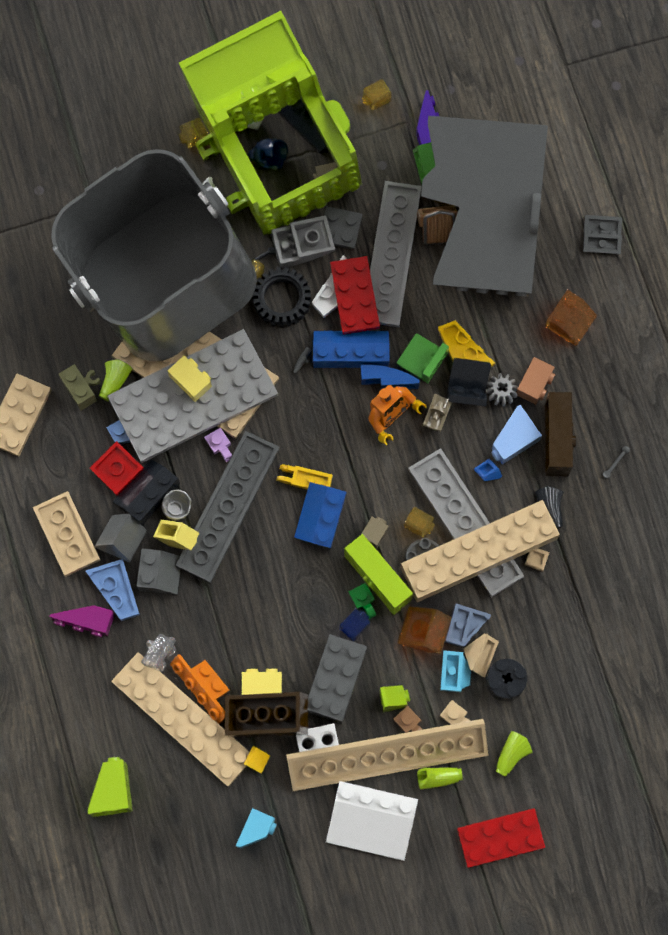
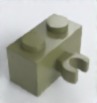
M74 364L59 373V377L80 411L97 401L89 386H96L101 381L99 378L91 380V377L96 374L94 370L89 371L86 377L83 378Z

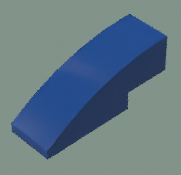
M361 365L362 385L380 384L381 389L386 388L388 385H391L393 388L401 386L407 389H419V379L408 373L386 366Z

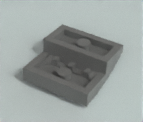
M585 215L583 252L621 254L622 217Z

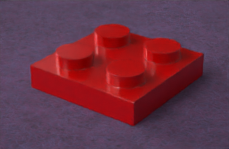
M116 441L90 469L118 496L144 470V467Z

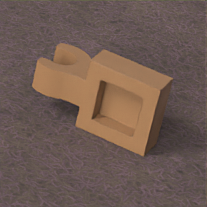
M409 706L393 719L405 733L423 730L418 726L421 719Z

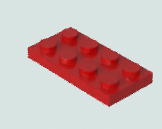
M367 256L330 262L343 335L380 329Z
M535 808L457 828L467 868L545 848Z

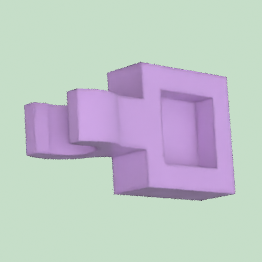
M220 427L204 438L214 455L220 452L227 463L232 457L227 448L231 443Z

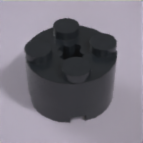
M513 659L498 660L491 666L486 676V685L490 694L500 701H510L521 695L527 684L525 668ZM506 676H508L509 680L511 681L507 684L504 683L503 679Z

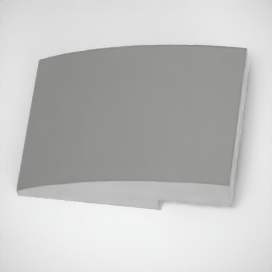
M326 215L292 222L290 226L271 230L273 245L281 269L302 264L335 251Z

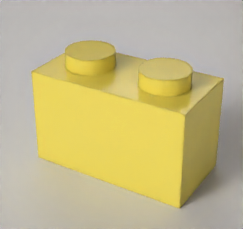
M183 356L167 370L168 375L196 402L212 387L211 378L205 371L201 372L197 368L198 365L192 358L187 359Z
M161 520L153 537L170 547L192 550L197 542L199 532L181 522Z
M246 669V672H242V695L282 693V672H278V669H266V672H258V669Z

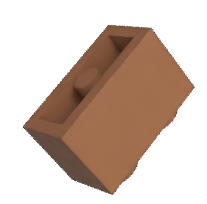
M534 357L517 389V396L534 404H537L538 400L542 401L547 392L544 389L546 384H551L555 377V374H553L554 366Z

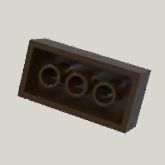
M549 392L545 401L546 476L568 477L573 468V450L576 447V436H572V392Z
M284 692L225 696V736L247 738L308 735V695L305 693Z

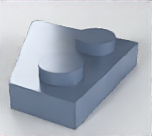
M454 604L444 642L464 647L491 617V614Z

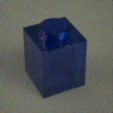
M355 609L339 625V629L354 642L370 625L368 621L369 616L361 610L359 612Z

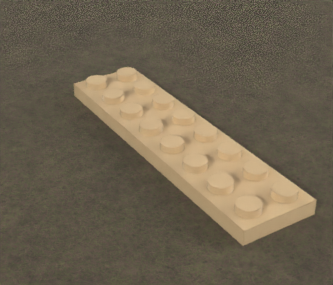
M138 652L116 675L112 683L229 787L247 767L244 765L249 751L235 738L225 736V729L148 660L143 663L144 657Z

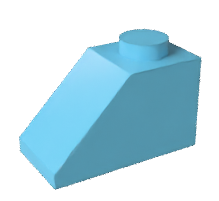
M252 808L236 846L241 849L266 839L269 834L272 835L277 825L274 823L275 818Z

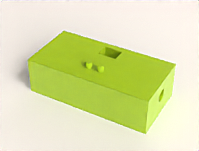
M363 534L344 548V557L393 615L412 601V591Z

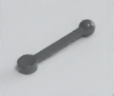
M628 446L622 448L621 454L611 467L604 471L603 477L605 479L611 476V472L625 453L630 451Z

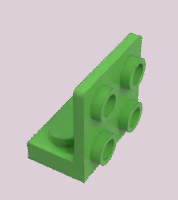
M415 334L397 361V365L424 382L429 383L447 356L449 346L442 343L439 347L421 335Z

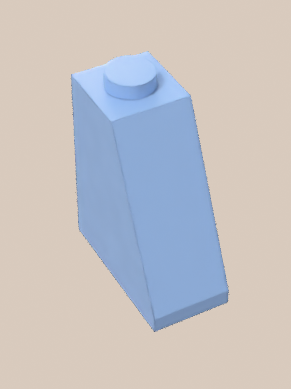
M521 405L517 406L493 443L491 453L494 459L500 461L501 464L506 463L539 442L542 437Z

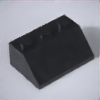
M150 459L144 466V470L116 497L113 503L126 514L130 513L143 526L162 505L166 494L178 487L180 484L179 479L163 465Z

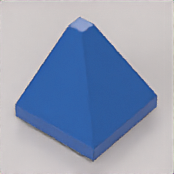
M490 459L474 468V471L484 481L500 479L502 477L500 469Z

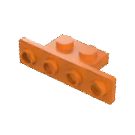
M178 654L170 663L174 672L180 676L185 686L196 696L197 701L203 705L209 716L218 724L222 723L225 719V710L217 700L229 692L228 687L206 660L191 669L183 657Z

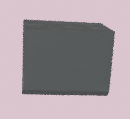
M130 513L112 515L95 548L130 563L147 530Z

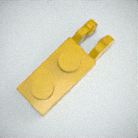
M282 464L280 465V470L294 474L292 478L277 476V481L308 490L310 482L330 487L333 475L299 466L293 467Z

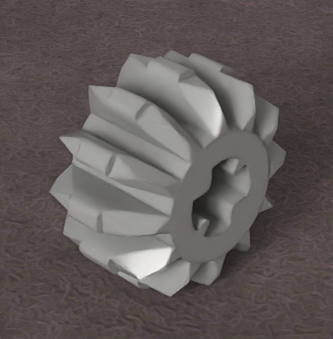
M500 373L498 379L493 376L491 377L492 382L487 383L488 389H486V394L490 395L489 401L495 399V405L501 402L502 406H505L506 401L511 404L513 402L512 398L517 397L515 391H517L518 386L514 385L515 379L509 381V375L503 378ZM499 388H500V389H504V388L506 389L505 392H504V391H500V392L498 391Z

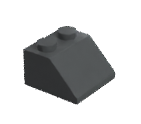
M141 549L137 580L138 590L177 595L181 569L176 566V563L180 556L161 550Z

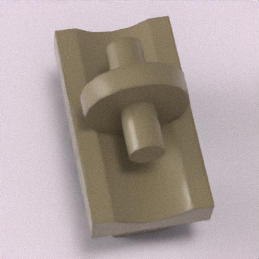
M434 394L423 426L441 432L452 402H448L447 398Z

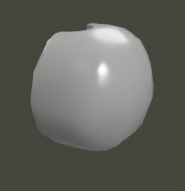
M171 490L162 501V512L168 519L174 521L182 520L190 512L191 498L182 490Z

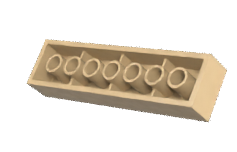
M541 500L401 563L400 568L416 602H420L557 540L560 534L544 501Z

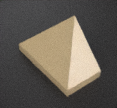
M483 634L463 648L471 671L485 678L499 641L488 634Z

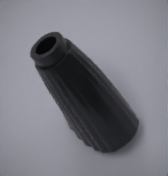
M551 486L535 491L538 502L544 501L556 528H562L561 500L564 491Z

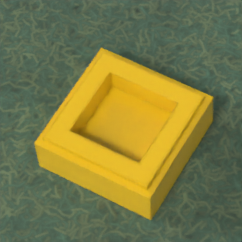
M252 746L244 765L262 773L270 755Z

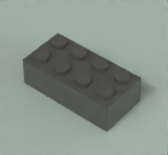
M329 634L308 697L309 714L340 724L343 723L367 646Z

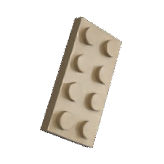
M16 374L0 406V449L18 457L20 456L52 391L50 387Z
M68 491L33 507L65 577L100 561Z

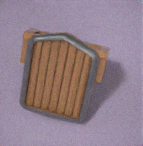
M449 205L418 209L417 219L420 227H422L425 245L447 243L458 213L456 206Z

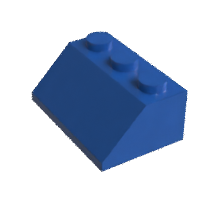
M310 482L294 538L331 548L347 492Z

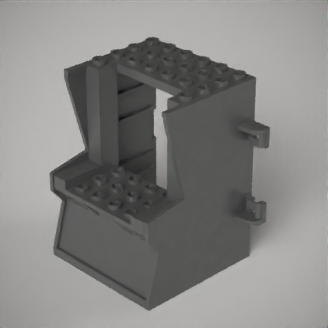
M428 116V128L435 167L423 178L421 196L459 207L436 269L433 285L455 286L458 291H468V289L476 288V292L480 293L496 290V294L508 295V291L516 292L515 296L527 297L528 293H532L548 125Z

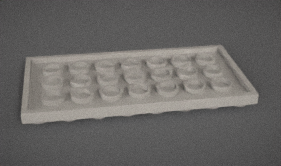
M244 329L186 357L187 359L192 358L197 363V368L201 372L205 371L211 378L212 387L196 402L169 377L167 370L175 363L108 395L141 463L278 396L276 388Z

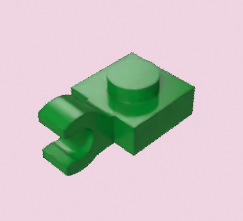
M366 583L348 592L357 610L363 608L369 619L376 616V612L370 604L375 599Z

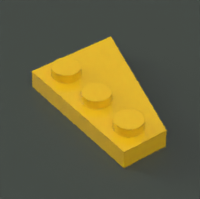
M456 320L438 327L444 344L449 346L448 353L452 362L454 358L490 362L491 367L495 365V362L484 353V350L471 339V336Z

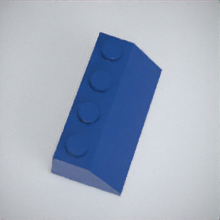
M314 331L313 368H361V365L389 367V331H362L344 335L342 331Z

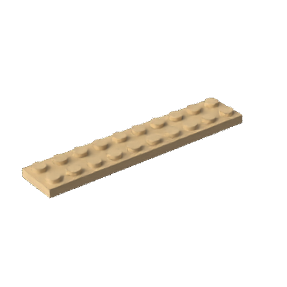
M483 719L287 754L293 791L336 784L340 781L347 782L488 756L485 723Z

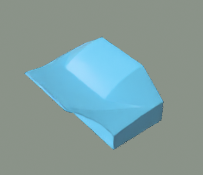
M443 651L440 691L461 692L463 688L470 686L471 670L468 662L464 658L463 652Z

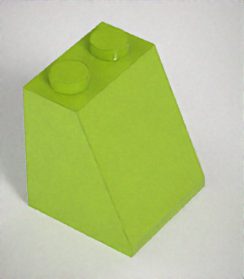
M120 757L108 758V762H103L88 808V814L92 817L133 812L127 763L120 759Z

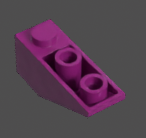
M93 605L50 614V618L54 621L53 624L61 627H65V624L73 626L72 629L75 631H91V635L102 638V635L108 636L115 614L112 610Z

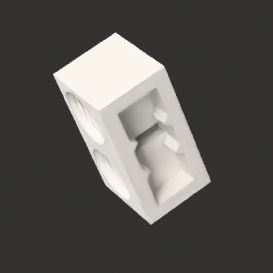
M335 724L308 729V735H296L299 752L339 745ZM329 735L333 738V743L324 745L322 738ZM307 739L314 743V746L308 750L302 746V743Z

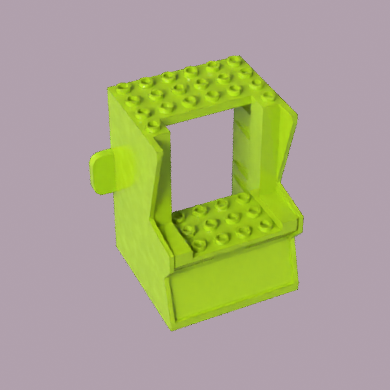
M282 11L179 62L194 104L210 133L196 143V147L203 160L208 159L211 154H221L240 189V192H235L226 197L230 212L234 214L249 206L263 235L271 234V230L277 229L282 225H289L300 216H307L313 209H320L327 202L333 199L338 200L348 191L353 192L362 185L356 151L346 135L350 130L349 119L339 102L335 100L326 102L316 73L303 54ZM301 98L338 168L271 201L235 132L246 129L253 122L262 121L269 114L278 113L281 108L293 105ZM210 145L211 148L204 150L203 147ZM239 199V202L232 203L234 200Z

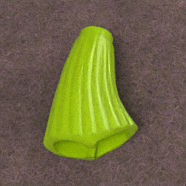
M120 359L105 363L106 375L99 397L107 402L109 401L108 395L121 388L133 369L129 364Z
M511 731L500 754L495 772L506 777L521 758L532 753L531 746L526 737Z
M421 768L417 772L420 789L446 786L463 780L461 768Z

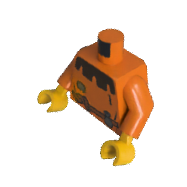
M388 385L386 388L381 389L379 394L370 403L369 422L375 432L379 434V442L388 445L386 438L391 441L394 438L391 434L384 432V430L410 407V404H412L413 410L419 414H422L418 410L421 405L427 408L426 404L416 400V397L406 387L396 386L393 388L391 385Z

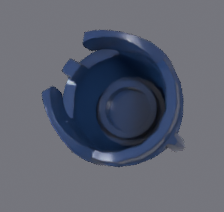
M264 139L258 142L249 151L247 156L250 161L254 160L262 168L277 170L283 167V161L288 156V147L285 141L281 139Z

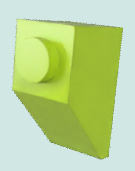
M403 685L380 688L379 694L384 712L407 707L410 697L408 690H404Z

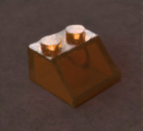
M567 290L547 319L545 327L577 346L597 315L584 299Z
M409 606L398 643L427 653L441 654L452 617L437 609Z

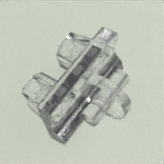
M159 634L155 641L148 640L146 645L149 647V650L141 663L157 671H163L166 666L163 660L166 656L170 657L175 653L176 648L174 644L176 640L163 634Z

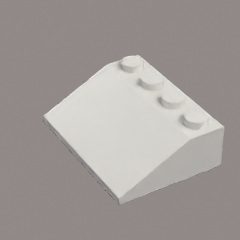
M340 781L326 842L404 861L418 799Z

